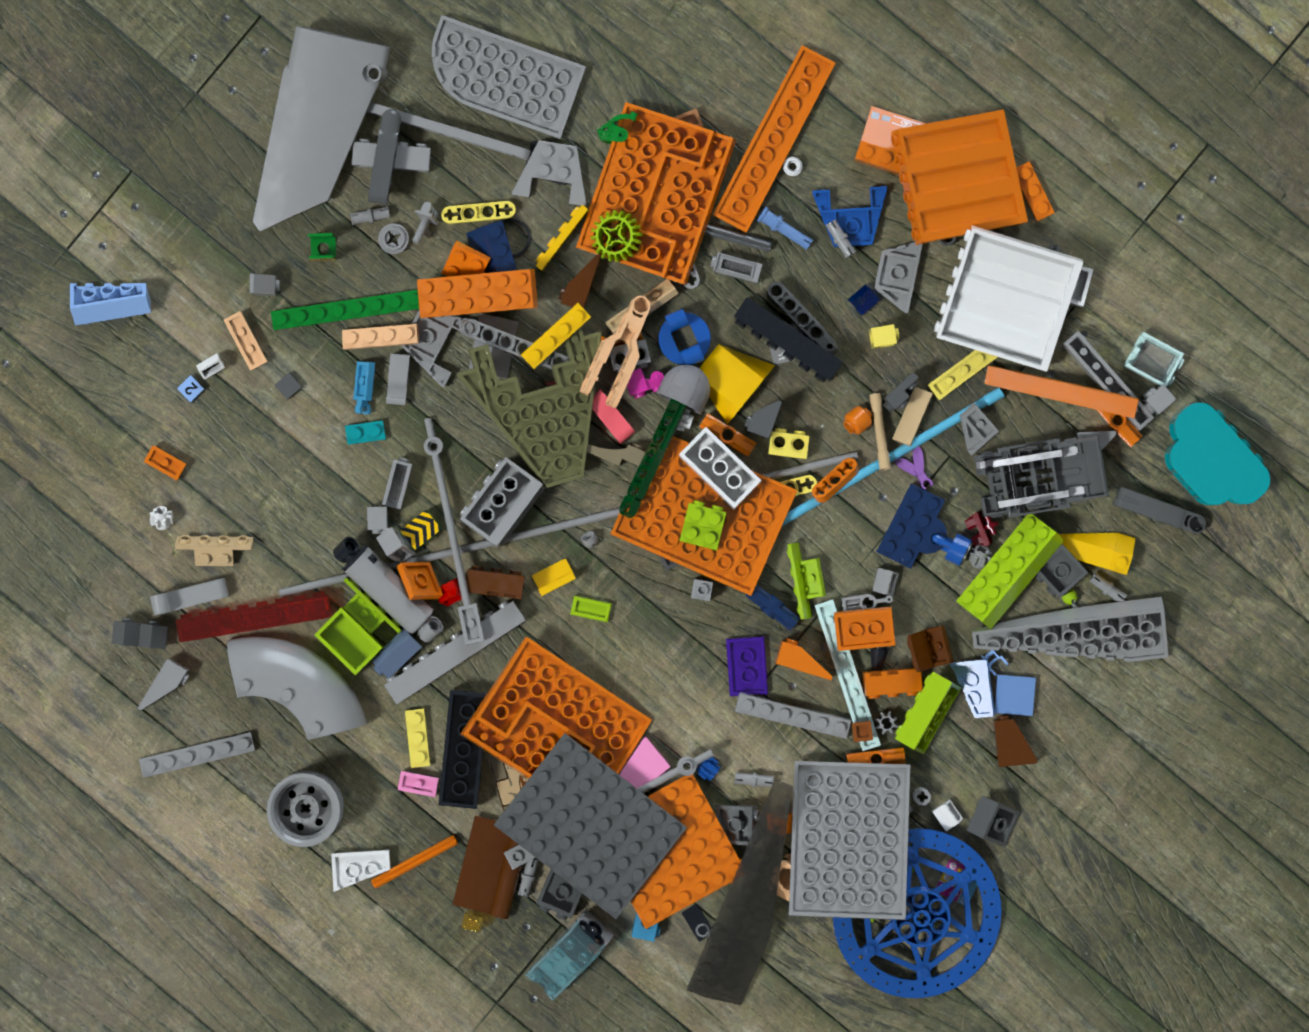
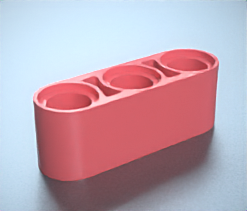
M600 389L594 394L592 410L618 442L622 444L635 431L616 408L614 409L605 404L607 396Z

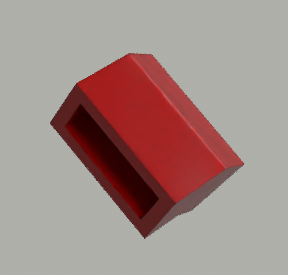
M458 578L440 586L443 596L439 598V603L450 606L462 600Z

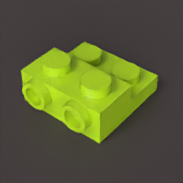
M694 500L693 504L689 503L680 542L717 551L726 512H723L724 508L712 505L711 509L704 507L705 503Z

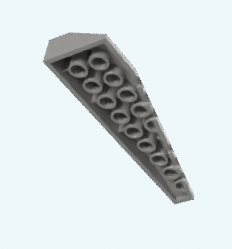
M1162 597L1054 611L998 623L992 629L986 626L972 630L973 646L975 649H1008L1010 652L1021 650L1033 654L1044 652L1045 655L1077 657L1079 655L1087 656L1090 659H1095V657H1102L1113 661L1114 659H1123L1125 662L1168 657L1165 611Z

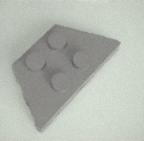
M915 242L882 250L874 289L907 314L923 245H916Z

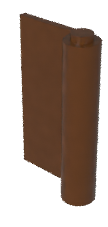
M475 815L452 905L489 913L494 917L509 919L522 865L512 870L504 852L515 847L518 843L494 826L497 820Z

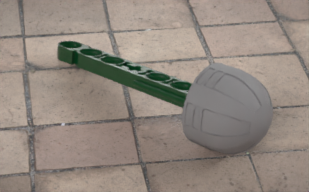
M684 364L672 368L664 376L656 392L670 402L627 490V496H624L620 505V514L627 518H633L641 505L640 501L645 497L685 410L689 409L695 413L702 414L710 395L709 380L704 372L695 366Z

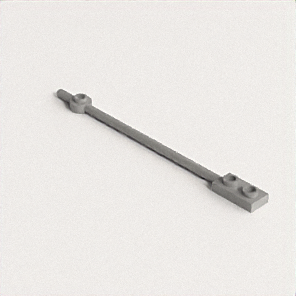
M426 418L424 421L428 439L424 443V450L433 459L463 606L458 607L465 645L484 642L485 639L477 603L471 604L441 465L440 454L443 452L444 445L435 436L432 418ZM432 444H437L436 450H431Z
M710 749L695 758L684 756L679 759L676 768L637 789L645 793L679 774L690 776L695 772L696 765L714 755ZM685 763H689L691 767L690 769L685 770L683 768V765ZM519 844L504 852L512 870L536 858Z

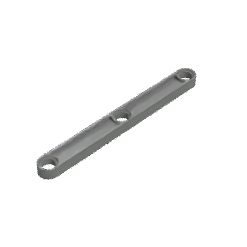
M371 102L367 113L382 117L386 110L392 108ZM397 110L403 124L523 160L529 159L531 151Z

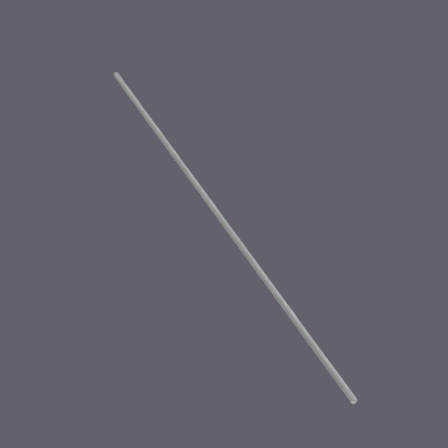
M856 451L761 475L776 479L839 464L847 458L856 460L858 459V454ZM619 508L513 533L505 543L617 517L620 513ZM484 540L459 546L460 554L494 545ZM452 549L409 558L405 562H429L453 556ZM392 562L387 565L392 570H396L400 563ZM347 574L287 587L279 589L280 597L325 587L344 582L343 579L345 577L348 580L350 577Z

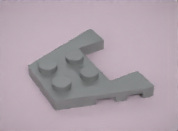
M539 140L512 191V195L529 197L532 178L572 184L569 204L586 206L577 146Z
M418 311L412 324H418L419 344L401 346L444 388L452 372L436 365L435 361L451 329L454 328L459 331V325L462 321L475 319L453 316L420 318V311ZM471 323L466 325V331L469 334L473 331Z

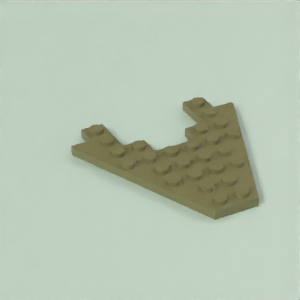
M581 327L564 341L569 360L551 365L556 384L521 394L517 376L498 381L488 344L468 349L473 368L456 373L457 377L546 488L584 476L595 383L589 396L581 393L580 388L600 345V331L584 336Z

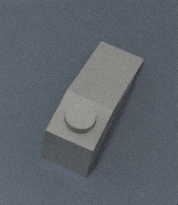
M170 658L167 659L137 709L143 710L178 688L181 684L184 686L189 678L187 674L189 669Z

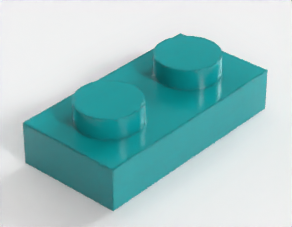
M383 420L345 426L348 445L386 440Z

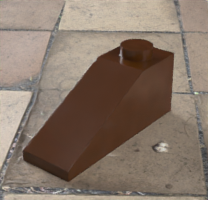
M597 254L567 284L566 289H561L559 299L562 300V305L572 308L579 303L583 308L585 307L601 255Z

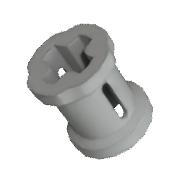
M919 787L914 790L913 800L918 805L924 806L930 802L931 794L927 789ZM923 791V794H925L927 797L923 798V801H920V799L917 798V795H920Z

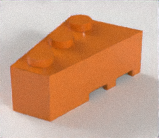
M915 668L862 672L864 695L868 696V699L880 698V695L899 697V693L915 696L919 691H922L921 672H916Z

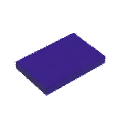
M764 636L726 639L730 697L739 696V692L750 695L768 694Z

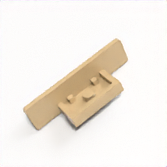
M182 535L177 536L175 549L194 550L195 566H234V550H252L253 537L244 535L239 537H228L226 535L219 537Z

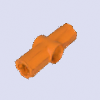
M1096 410L1108 423L1109 427L1114 429L1129 447H1132L1143 437L1128 421L1126 416ZM1113 416L1121 417L1122 424L1120 426L1113 424Z
M708 413L699 426L702 430L707 427L720 441L747 457L756 445V442ZM724 430L732 431L733 438L731 440L723 439L722 433Z
M904 747L846 754L847 763H872L871 756L879 754L881 761L878 764H906Z

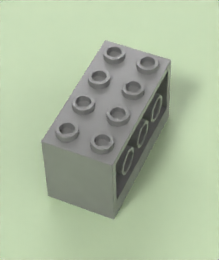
M507 457L497 462L494 467L496 471L492 476L489 474L486 477L482 490H477L471 498L473 502L470 506L466 505L460 512V520L499 550L545 490L541 482ZM514 482L515 487L508 489L507 485ZM498 498H499V499L503 498L502 500H503L504 502H503L502 504L496 505V504H497L496 500H497ZM491 513L492 518L485 520L484 516Z

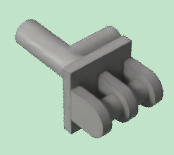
M425 202L420 211H415L421 219L412 239L416 244L420 243L423 235L425 237L431 236V231L427 227L428 223L439 224L436 220L438 212L430 202Z

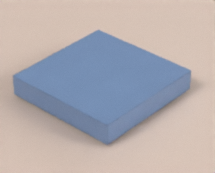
M997 674L995 713L1033 716L1036 678Z

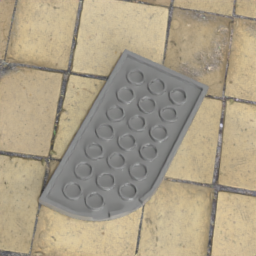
M441 15L432 43V61L435 73L441 85L454 99L470 108L561 140L586 66Z

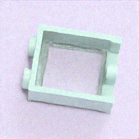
M1142 332L1123 367L1158 386L1164 385L1167 387V385L1171 386L1175 379L1173 374L1176 368L1180 369L1182 366L1184 353Z

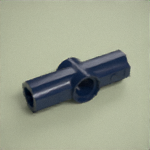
M757 584L751 596L745 595L754 604L758 605L760 610L773 620L778 621L789 631L800 620L795 613L785 607L784 603L774 595H770Z

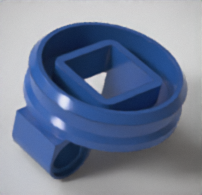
M683 309L666 315V321L659 332V346L666 358L681 365H694L704 361V355L710 345V331L706 323L695 314L684 313ZM690 325L698 344L679 352L671 333Z

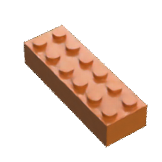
M535 269L417 280L420 318L538 308Z

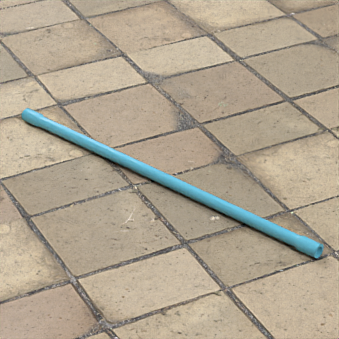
M998 387L974 403L981 410L1002 399L1004 394ZM969 406L916 436L911 447L903 444L889 452L890 463L961 422L959 415ZM878 459L860 469L858 474L835 495L878 471ZM814 497L787 513L782 527L822 503L817 502Z

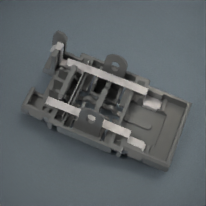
M1099 435L1076 439V437L1065 439V441H1060V438L1007 446L997 448L998 452H983L981 455L973 457L977 475L987 474L991 495L980 498L983 518L988 516L991 518L1003 517L1004 514H1008L1009 518L1071 508L1072 503L1077 505L1091 500L1109 498ZM1044 444V450H1045V452L1043 453V449H1042V446H1041V445H1037V446H1030V445ZM1024 447V448H1019V449L1017 450V452H1018V457H1016L1015 448ZM1044 459H1046L1047 469L1052 468L1053 473L1036 475L1037 470L1045 469ZM1018 463L1020 465V470L1023 473L1031 472V476L1015 479L1014 474L1019 473ZM1054 477V481L1050 482L1051 493H1049L1048 484H1038L1037 479ZM1032 480L1033 485L1023 488L1025 496L1023 497L1022 488L1016 487V482ZM1053 499L1054 508H1048L1051 507V500ZM1024 504H1026V507H1027L1028 510H1035V511L1025 512V506H1024Z

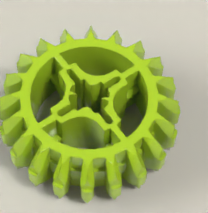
M613 210L612 215L610 212H606V219L603 216H599L601 223L594 222L598 226L597 230L591 229L592 232L596 233V236L590 237L591 240H596L592 247H598L596 253H602L601 258L605 259L608 257L610 262L614 258L616 262H620L621 257L626 261L627 254L633 257L632 250H639L635 245L636 243H642V241L637 239V237L642 236L641 232H637L641 226L635 225L637 219H631L632 215L629 213L625 216L624 211H620L619 215L616 210ZM622 221L620 225L613 229L607 227L612 222ZM626 226L630 230V240L625 237ZM610 232L617 233V235L620 236L619 238L623 239V241L615 239L613 234H611ZM603 233H606L608 236L606 247L603 242ZM618 244L626 245V247L620 251H611L613 248H616Z

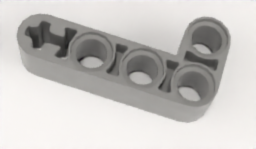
M225 578L154 595L150 597L155 616L229 597Z

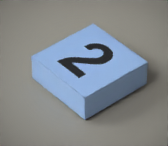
M191 375L177 388L190 402L204 390Z

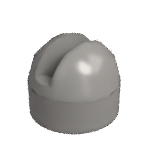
M589 531L581 537L585 547L593 548L592 545H597L598 539L593 531Z

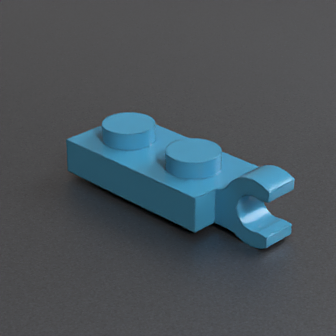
M357 361L353 400H357L355 413L362 414L363 412V414L368 415L371 413L368 401H372L375 363Z

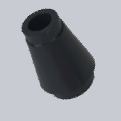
M888 646L870 648L871 669L882 671L889 651Z

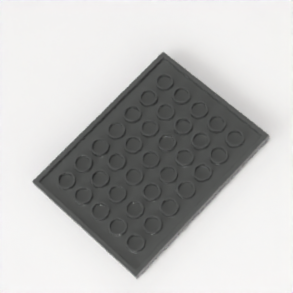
M566 733L562 735L494 823L495 827L615 919L621 914L687 828Z

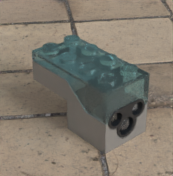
M585 909L563 931L556 942L530 967L525 975L531 981L539 983L545 989L546 995L554 1000L600 955L614 934Z

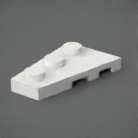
M390 850L332 853L333 891H338L390 870Z

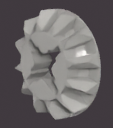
M388 224L381 229L378 242L386 253L398 254L403 252L408 246L409 236L403 226ZM389 232L394 236L401 234L397 239L398 246L393 242L388 243L391 239Z

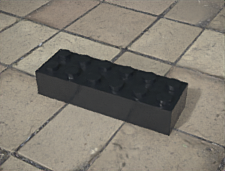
M746 297L733 317L736 320L735 324L742 329L745 327L750 329L752 336L758 340L763 338L767 341L766 345L775 351L778 348L784 352L782 354L783 357L789 361L794 359L799 363V368L805 372L812 371L815 373L814 378L822 383L825 381L829 382L843 362L748 297Z
M450 690L438 803L440 806L478 808L484 749L462 736L461 732L487 695L485 692Z

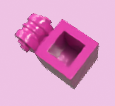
M641 368L634 370L627 384L630 397L634 396L635 399L646 395L645 392L651 389L653 393L657 392L664 375L659 371H655L651 374V379H646Z

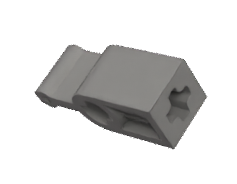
M390 354L386 404L406 405L410 355Z
M870 594L844 597L841 598L843 611L872 609L876 607L877 603L893 602V597L886 595L884 598L876 599ZM866 597L873 601L872 606L869 608L862 604L863 599ZM859 604V605H854V606H848V607H846V605Z

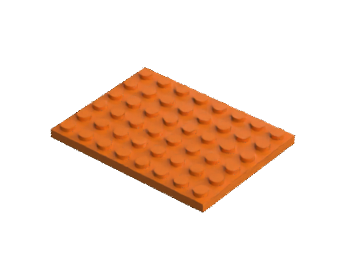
M673 436L645 497L640 501L641 505L633 518H627L619 513L610 535L751 596L797 490L752 471L762 481L734 510L679 457V454L690 443ZM694 500L705 503L704 507L712 509V505L724 508L723 512H726L717 551L680 542L689 503L693 504Z

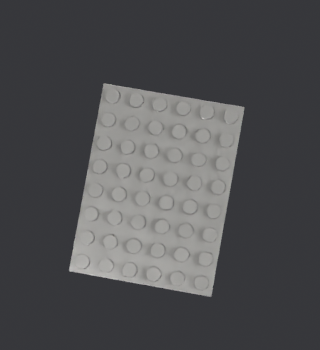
M795 761L789 916L906 920L911 765Z

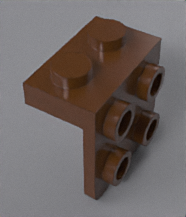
M944 625L924 629L907 636V645L911 651L912 664L916 672H922L936 666L954 662Z

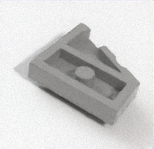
M975 403L959 415L967 451L971 456L999 432Z

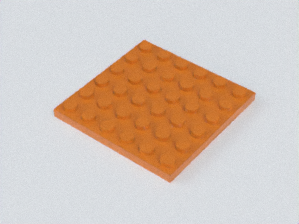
M693 774L683 776L648 795L651 800L687 828L631 899V903L645 929L747 874Z

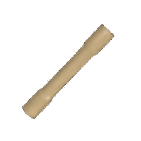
M874 393L869 395L876 433L879 470L884 471L891 469L886 443L881 393Z

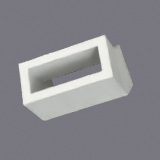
M217 353L196 365L204 380L225 368L222 359ZM219 362V364L204 372V370Z
M950 799L932 810L945 831H948L963 820Z

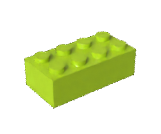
M932 672L931 675L929 674L925 679V686L922 692H918L913 708L907 711L905 722L896 731V740L922 754L926 752L961 690V687L935 672Z

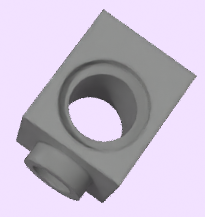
M367 507L368 530H372V534H380L384 529L388 528V507Z
M694 579L691 598L710 601L713 582Z

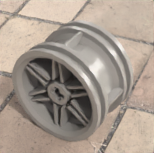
M311 770L298 771L283 779L272 790L267 803V819L271 829L284 842L298 847L314 846L327 839L339 826L344 812L343 796L337 784L327 775ZM309 786H313L315 788L314 793L308 792L307 789ZM290 791H295V798L289 796ZM322 800L328 801L327 807L321 806ZM303 803L305 805H307L308 803L311 805V807L309 808L311 810L310 812L308 810L305 812L302 810V808L304 807L302 805ZM285 809L290 810V816L284 815ZM316 819H322L323 824L320 826L316 825ZM302 823L304 829L298 830L297 824Z

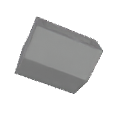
M878 568L872 591L893 596L899 573Z

